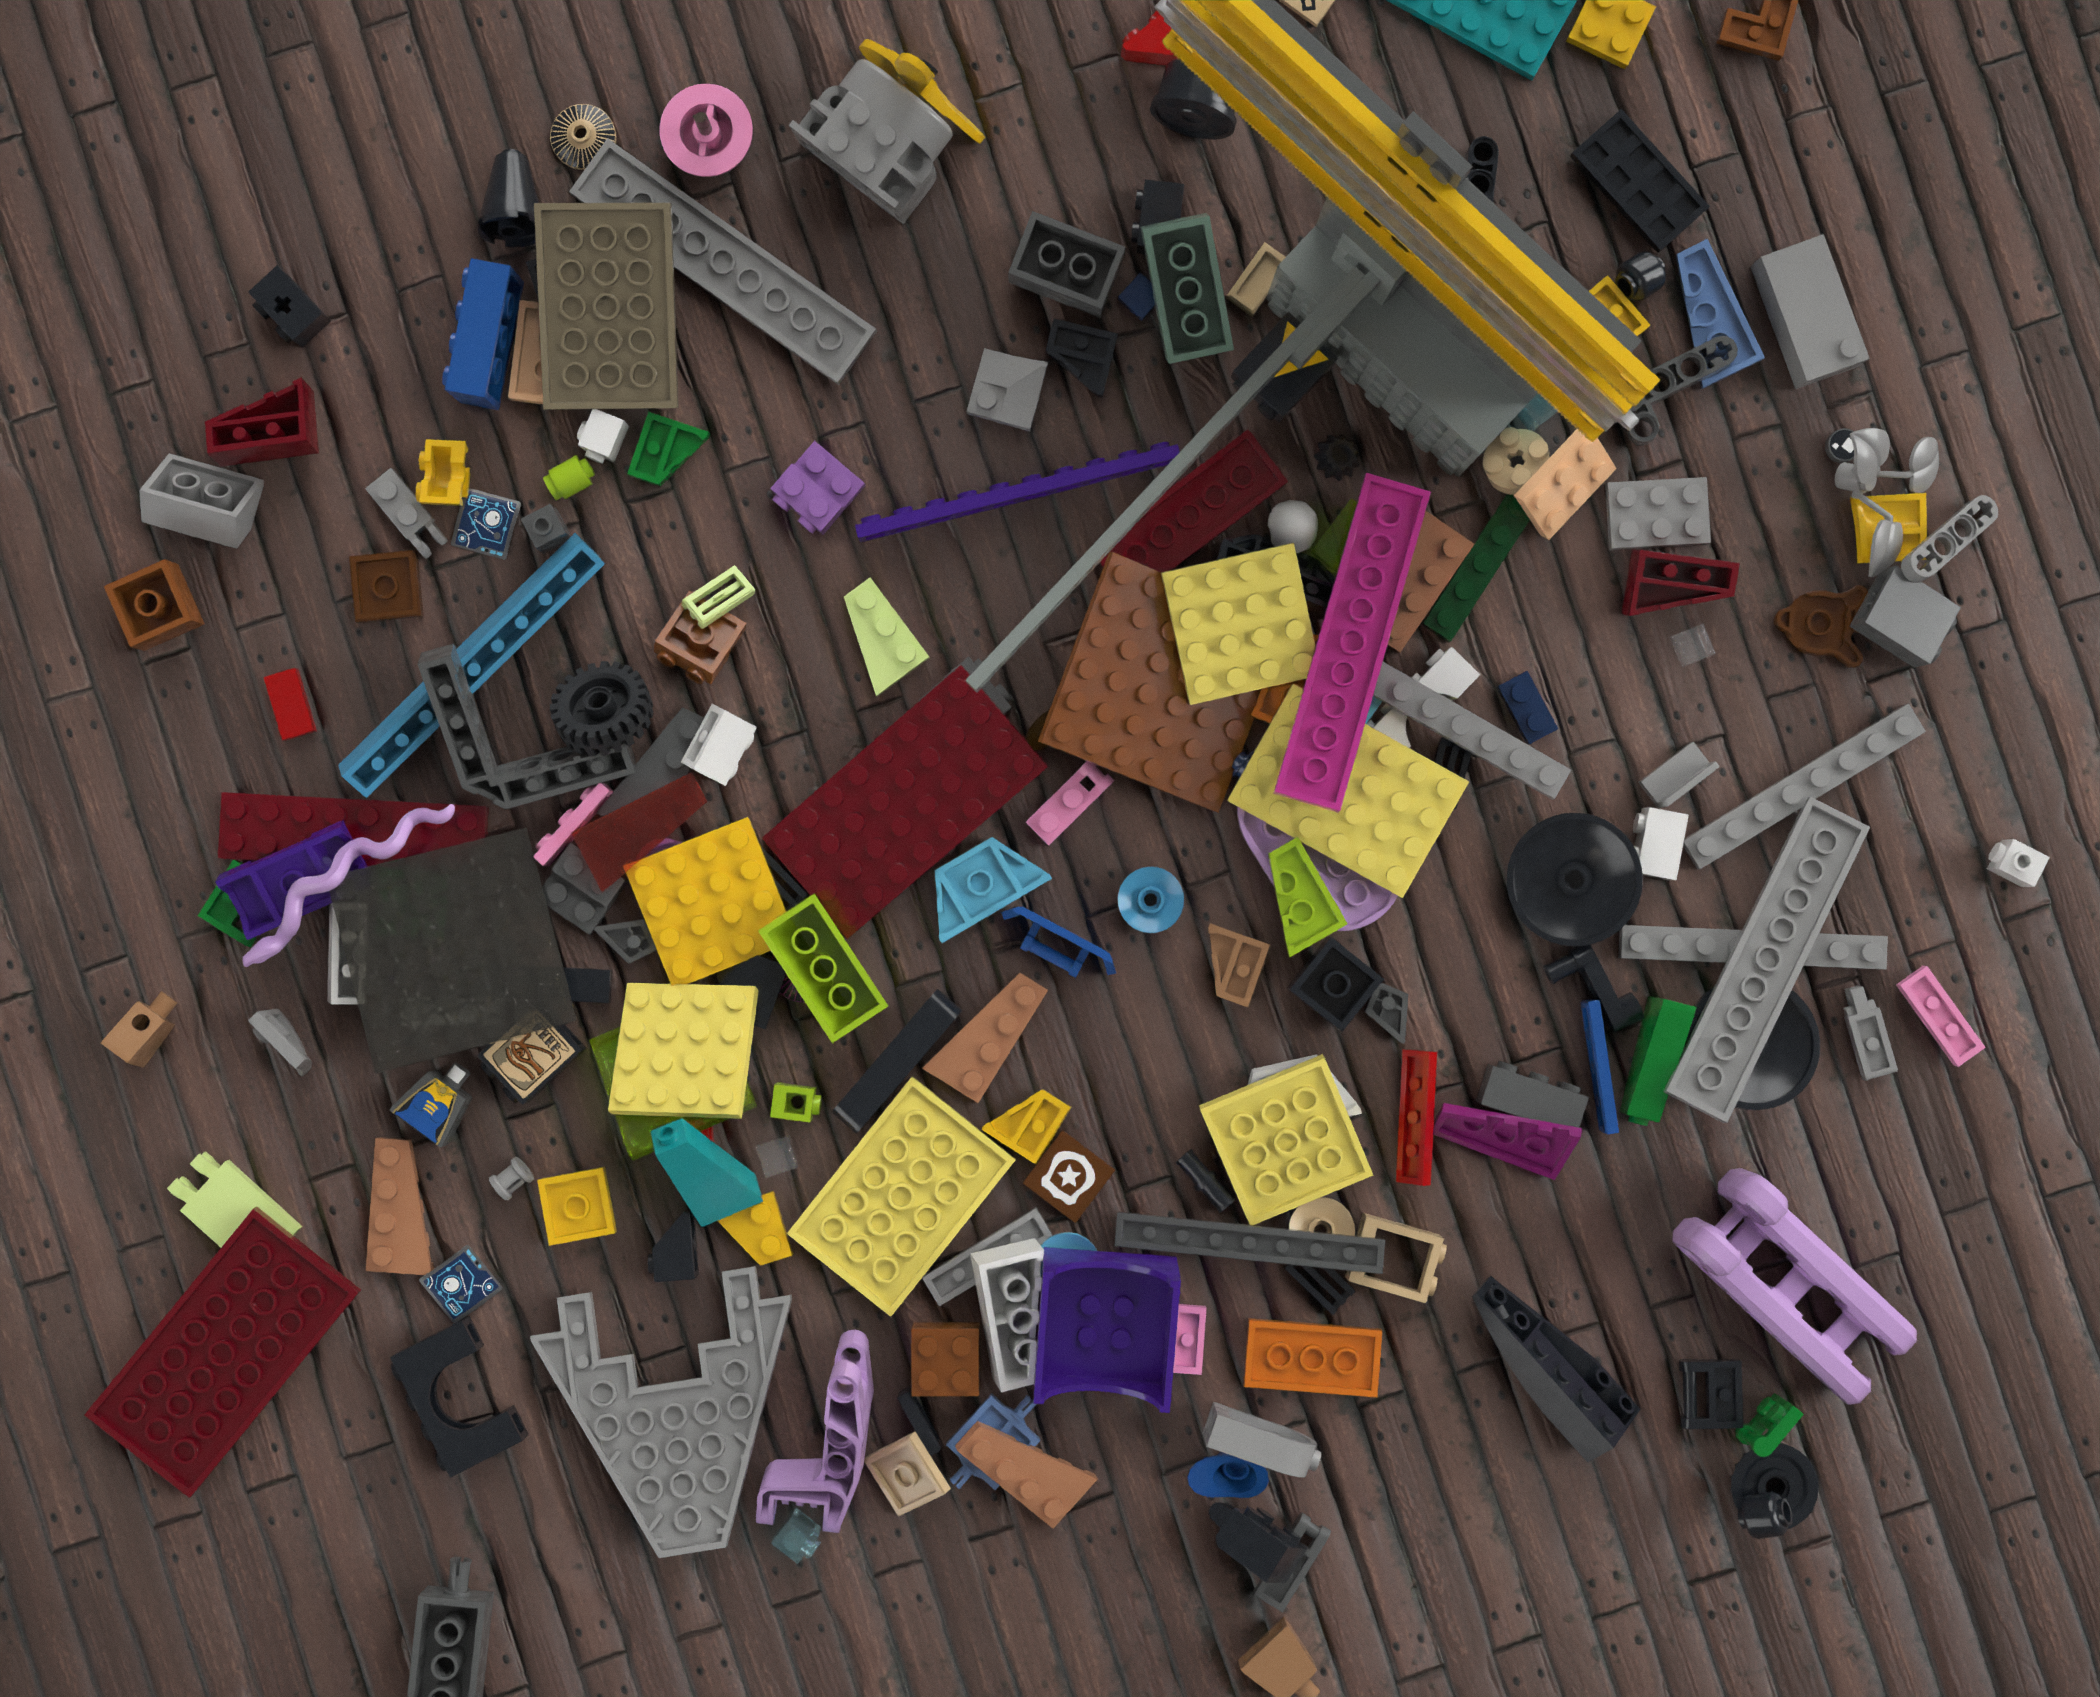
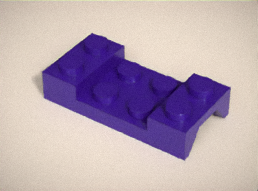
M343 820L312 833L310 838L253 863L248 861L219 874L215 883L231 899L241 918L243 932L247 940L272 930L281 924L288 890L296 880L302 877L325 874L331 868L334 857L339 849L353 840ZM362 855L352 862L345 879L338 887L328 892L305 897L302 916L371 886L374 878Z

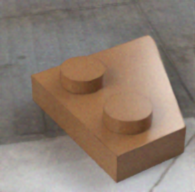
M1210 923L1208 930L1211 939L1216 996L1249 1008L1271 945Z

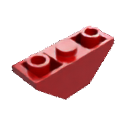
M1156 11L1149 18V24L1140 31L1138 28L1132 30L1123 39L1122 42L1124 44H1122L1121 57L1125 61L1166 65L1177 58L1162 43V40L1169 34L1172 28L1164 22V18Z

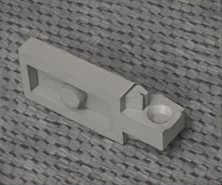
M1856 985L1844 989L1849 1005L1843 1008L1844 1019L1862 1080L1867 1081L1897 1072L1898 1068L1880 1008L1876 1007L1874 1000L1867 1001L1863 986Z

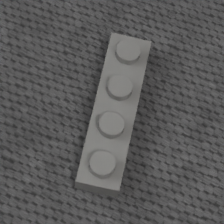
M1035 1207L925 1274L922 1279L937 1304L941 1306L976 1285L970 1253L1035 1238L1041 1245L1053 1234Z

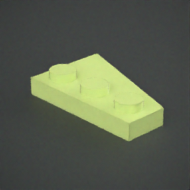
M871 577L844 596L875 694L878 697L930 657Z

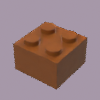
M163 559L104 586L131 648L146 651L205 625L177 563Z
M913 1322L911 1329L912 1396H979L980 1322Z

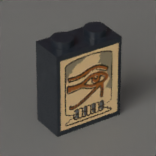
M539 1000L532 1004L477 1056L482 1061L480 1066L484 1072L493 1079L497 1077L504 1084L503 1092L514 1103L519 1101L523 1105L539 1094L578 1058L587 1047L544 1000Z

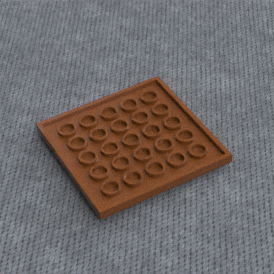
M1109 552L1038 742L1219 813L1233 776L1232 773L1235 770L1232 767L1233 761L1242 752L1254 720L1251 713L1261 689L1190 705L1161 572L1114 552Z

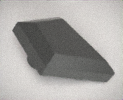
M645 919L596 926L594 928L628 964L657 950Z
M1381 983L1370 996L1364 1012L1396 1040L1404 1044L1409 994Z

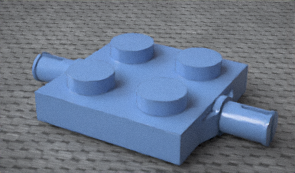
M991 1393L946 1442V1446L959 1457L963 1465L950 1478L953 1484L956 1483L958 1489L962 1487L972 1474L983 1479L994 1490L1000 1486L960 1454L955 1447L977 1421L1013 1436L1017 1441L1028 1446H1036L1040 1442V1437L1027 1426L1024 1420L1026 1415L1037 1405L1033 1404L1034 1400H1031L1028 1395L1025 1396L1015 1409L1005 1406Z

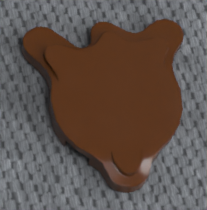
M1855 585L1842 593H1834L1827 590H1813L1797 597L1787 608L1780 609L1775 613L1774 625L1786 635L1790 643L1798 651L1812 656H1832L1846 667L1856 668L1862 663L1863 655L1851 640L1852 634H1858L1859 632L1851 628L1850 624L1868 591L1863 585Z

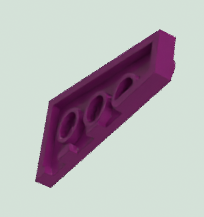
M1443 1103L1434 1119L1433 1135L1553 1180L1556 1179L1579 1142L1582 1128L1448 1103Z

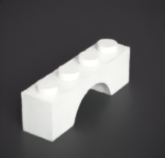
M1450 647L1445 652L1438 649L1426 662L1430 668L1422 676L1416 672L1411 678L1453 701L1480 674L1454 648ZM1385 704L1380 709L1384 715L1376 723L1370 720L1367 725L1410 748L1411 745L1406 734L1407 716Z

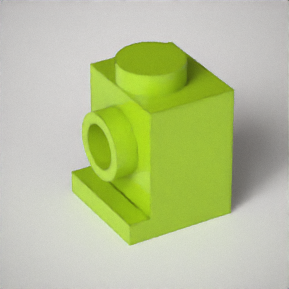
M777 1082L774 1084L770 1118L811 1122L813 1115L820 1114L822 1095H816L817 1087ZM794 1096H801L804 1099L803 1107L797 1108L793 1105L792 1099Z

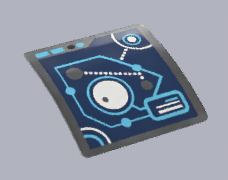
M469 488L467 498L463 497L462 499L463 506H460L451 545L505 560L521 502Z
M469 1245L464 1246L449 1259L419 1279L453 1323L469 1315L502 1290L500 1283Z

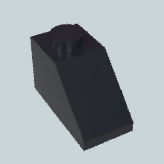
M690 1209L681 1214L652 1248V1254H648L649 1274H654V1282L692 1280L699 1275L695 1216Z

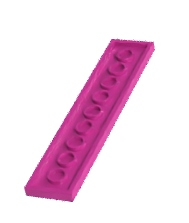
M1370 473L1365 474L1273 794L1337 813L1340 812L1431 494L1430 491Z

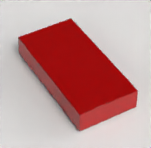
M292 668L263 677L282 740L288 741L317 732L299 669Z

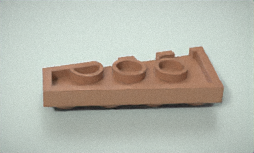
M1019 973L922 1069L979 1103L1048 989L1024 974Z

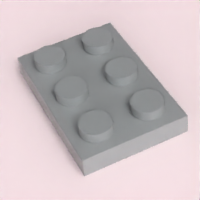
M1707 477L1608 482L1605 484L1609 550L1708 545L1711 543Z

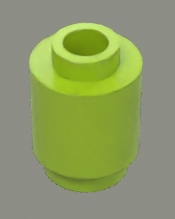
M575 455L548 470L549 474L544 476L543 480L557 501L562 497L567 499L593 484L591 477L595 476V473L586 458L580 460Z

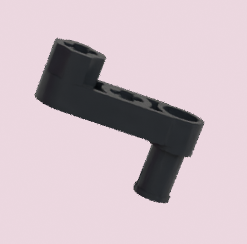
M1591 945L1576 946L1568 950L1569 954L1543 966L1544 972L1551 984H1555L1557 981L1576 972L1582 974L1593 998L1600 1000L1602 1016L1613 1033L1645 1018L1643 1010L1632 992L1619 998L1617 997Z

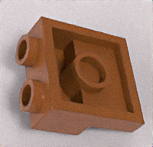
M689 590L688 593L686 594V596H685L684 598H686L687 596H689V595L692 594L693 592H691V591ZM703 598L695 603V605L698 607L707 600ZM681 602L655 640L654 653L658 654L656 657L663 665L670 668L677 665L686 670L685 674L691 681L697 684H702L705 681L711 685L727 662L729 653L746 629L747 623L730 613H726L704 629H701L698 621L690 616V611L688 609L685 610ZM715 605L714 607L703 613V615L707 614L717 606Z

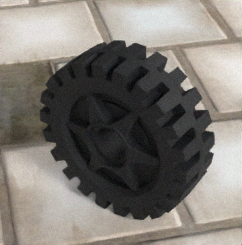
M601 661L599 668L596 667L595 663L588 664V671L585 672L580 667L575 670L576 677L570 674L564 678L566 685L559 683L556 687L557 694H552L550 712L555 728L567 747L571 750L575 749L577 753L582 755L586 751L589 756L596 757L599 750L602 756L609 755V749L614 748L616 753L623 751L621 745L623 743L628 747L635 743L633 736L640 739L644 735L643 728L648 729L651 724L649 718H653V703L643 678H641L636 670L633 671L632 667L628 665L623 667L620 662L614 661L613 665L610 666L608 661Z

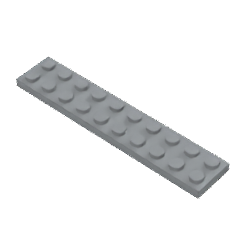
M608 138L569 191L581 203H672L674 269L838 385L877 333L876 328Z
M1812 797L1807 798L1692 1031L1680 1061L1663 1091L1664 1093L1722 1123H1728L1870 829L1869 826Z

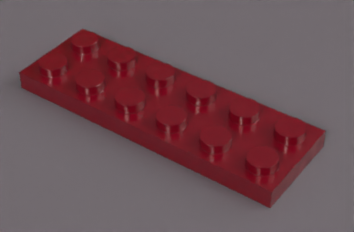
M1247 429L1169 488L1110 552L1119 554L1161 573L1174 570L1285 486L1288 480L1249 429ZM1108 554L1100 562L1102 567L1105 565Z

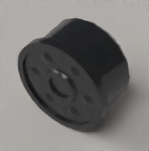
M1176 58L1166 64L1159 93L1153 97L1150 112L1152 116L1163 126L1186 136L1209 140L1223 139L1231 136L1237 123L1234 109H1231L1228 103L1221 100V97H1218V94H1215L1207 84H1204L1201 78L1194 75L1191 69L1184 66L1180 59Z

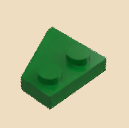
M648 412L627 474L630 477L661 487L709 439L710 433Z

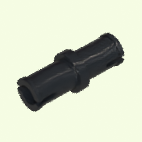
M1192 1149L1175 1162L1195 1184L1193 1188L1197 1192L1201 1190L1219 1213L1235 1200L1216 1179V1172L1214 1170L1209 1171Z

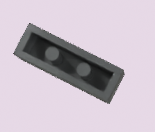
M1498 1061L1497 1067L1487 1064L1476 1102L1519 1117L1579 1128L1589 1097L1580 1094L1581 1087L1563 1081L1561 1086L1557 1087L1548 1084L1550 1077L1530 1071L1529 1077L1516 1073L1517 1066Z

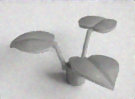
M1865 428L1850 433L1854 447V464L1843 462L1839 465L1835 473V486L1839 489L1853 491L1852 498L1859 499L1885 519L1878 522L1873 534L1868 577L1877 576L1897 559L1903 542V528L1900 522H1893V515L1867 498L1863 493L1873 490L1877 477L1910 478L1909 488L1911 492L1922 493L1926 491L1934 482L1939 468L1938 442L1935 438L1924 437L1915 444L1910 455V470L1895 472L1880 471V466L1886 461L1890 449V440L1886 431L1878 428Z

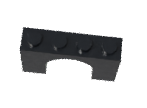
M470 1316L390 1357L392 1373L397 1381H402L407 1391V1403L412 1411H417L422 1421V1433L427 1441H432L437 1451L435 1455L437 1463L442 1471H447L450 1478L522 1442L529 1435L515 1405L483 1421L463 1423L448 1416L439 1404L437 1382L444 1368L484 1346Z

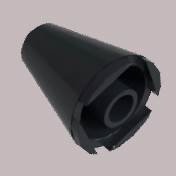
M505 149L495 156L478 220V233L481 238L492 244H495V239L505 241V247L512 248L536 244L534 203H539L528 158L516 149Z

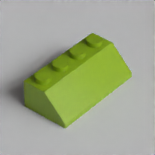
M814 893L758 930L832 1043L888 1007V1004Z

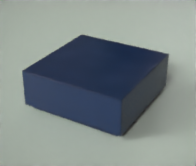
M1141 273L1118 296V300L1141 321L1155 308L1151 282Z

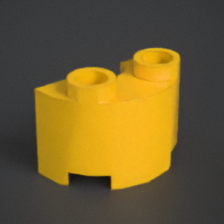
M426 439L425 451H420L419 468L421 471H425L424 480L416 484L417 502L431 505L463 506L461 498H467L470 484V468L465 467V458L468 452L466 441Z

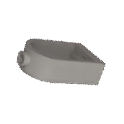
M1213 1401L1203 1430L1206 1447L1290 1476L1306 1477L1308 1469L1316 1471L1320 1462L1321 1452L1315 1450L1317 1443L1313 1439L1288 1427Z

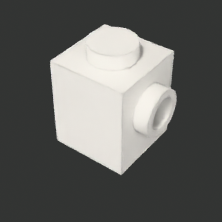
M592 409L588 421L584 420L579 427L577 433L578 445L586 451L585 457L603 464L605 459L614 463L629 426L620 418L597 409Z
M2015 839L2001 840V842L1994 845L1989 854L1991 862L1987 870L2021 887H2035L2050 857Z

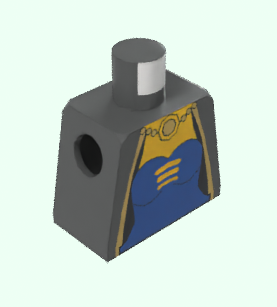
M455 1062L445 1075L436 1070L429 1071L390 1108V1111L440 1148L451 1142L472 1100V1096L461 1089V1086L471 1073Z

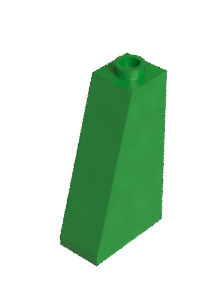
M1648 996L1644 1010L1645 1018L1641 1022L1619 1111L1629 1115V1122L1648 1126L1649 1120L1660 1122L1668 1098V1094L1663 1091L1680 1061L1695 1015V1006Z

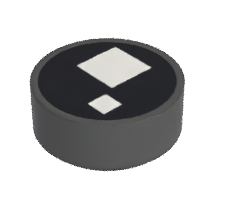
M1842 428L1828 436L1825 442V451L1832 461L1843 463L1854 459V447L1850 433L1854 432L1853 430Z

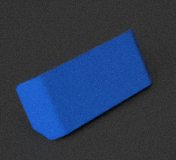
M1016 907L1001 912L1004 920L1022 915L1033 921L1020 947L1023 951L1034 953L1069 972L1068 974L1076 978L1089 952L1103 959L1107 975L1116 974L1110 953L1025 907ZM1042 926L1082 947L1076 960L1034 939L1040 927Z

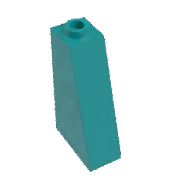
M683 1118L650 1131L657 1159L701 1227L763 1202L755 1173Z

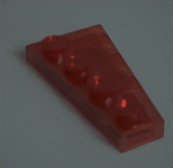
M691 772L571 832L603 893L708 802Z

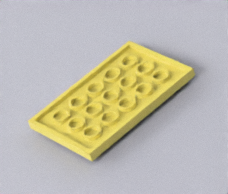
M1292 684L1227 801L1293 838L1298 837L1302 843L1403 898L1469 781L1365 724L1339 813L1273 794L1303 692L1302 688Z
M912 1076L787 1234L891 1317L1015 1162L1016 1158Z

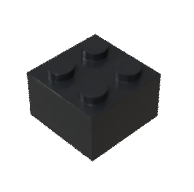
M1327 937L1286 989L1331 1025L1343 1032L1384 978L1334 938Z

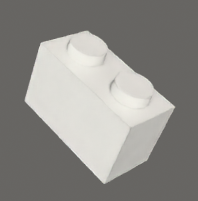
M711 704L681 763L726 786L729 779L733 778L736 774L738 762L743 752L752 744L757 727Z
M1652 807L1642 808L1641 813L1636 814L1633 824V832L1637 833L1634 847L1641 862L1643 876L1668 881L1677 880L1688 814Z

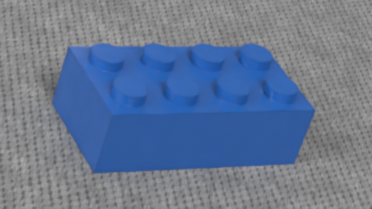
M471 258L469 268L466 267L463 271L462 287L465 290L463 300L458 301L455 311V318L458 320L457 331L452 333L450 337L449 352L452 353L450 366L445 367L442 377L445 390L462 404L499 410L519 303L524 286V281L510 265Z

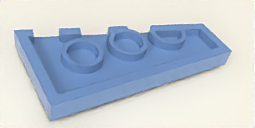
M1708 239L1677 253L1676 261L1693 347L1695 348L1715 337L1728 336L1734 340L1738 349L1737 356L1729 367L1700 381L1701 387L1704 389L1763 360L1765 357ZM1716 346V351L1705 359L1706 364L1717 357H1721L1725 361L1724 357L1728 351L1726 349L1720 350Z

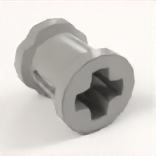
M514 1157L511 1160V1165L500 1174L489 1177L490 1184L504 1200L511 1199L512 1193L525 1182L530 1183L534 1180L530 1169L518 1157Z

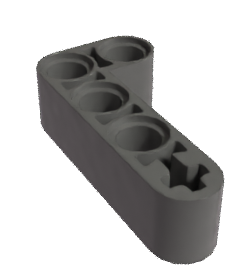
M1728 336L1715 337L1651 369L1650 371L1656 376L1665 378L1668 387L1663 392H1656L1652 389L1636 406L1630 408L1639 421H1646L1650 424L1652 432L1648 437H1640L1635 433L1634 427L1630 431L1623 427L1628 439L1635 445L1640 446L1652 442L1658 434L1660 427L1652 405L1729 367L1735 360L1738 351L1734 340ZM1716 346L1720 350L1726 349L1728 351L1724 357L1725 361L1721 357H1717L1706 364L1705 359L1716 351ZM1685 361L1694 362L1698 367V374L1693 377L1684 375L1681 371V364Z

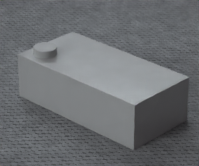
M1824 234L1761 256L1750 266L1795 389L1854 369L1870 359Z

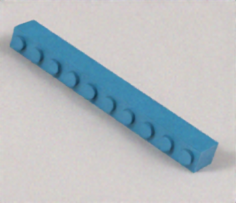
M576 533L456 649L472 694L605 564L599 555ZM424 681L338 765L341 777L364 797L367 798L439 727Z

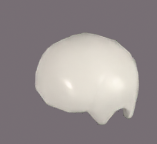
M1287 500L1277 504L1272 509L1268 519L1272 544L1280 546L1294 543L1296 553L1309 549L1315 541L1318 531L1316 512L1303 501Z

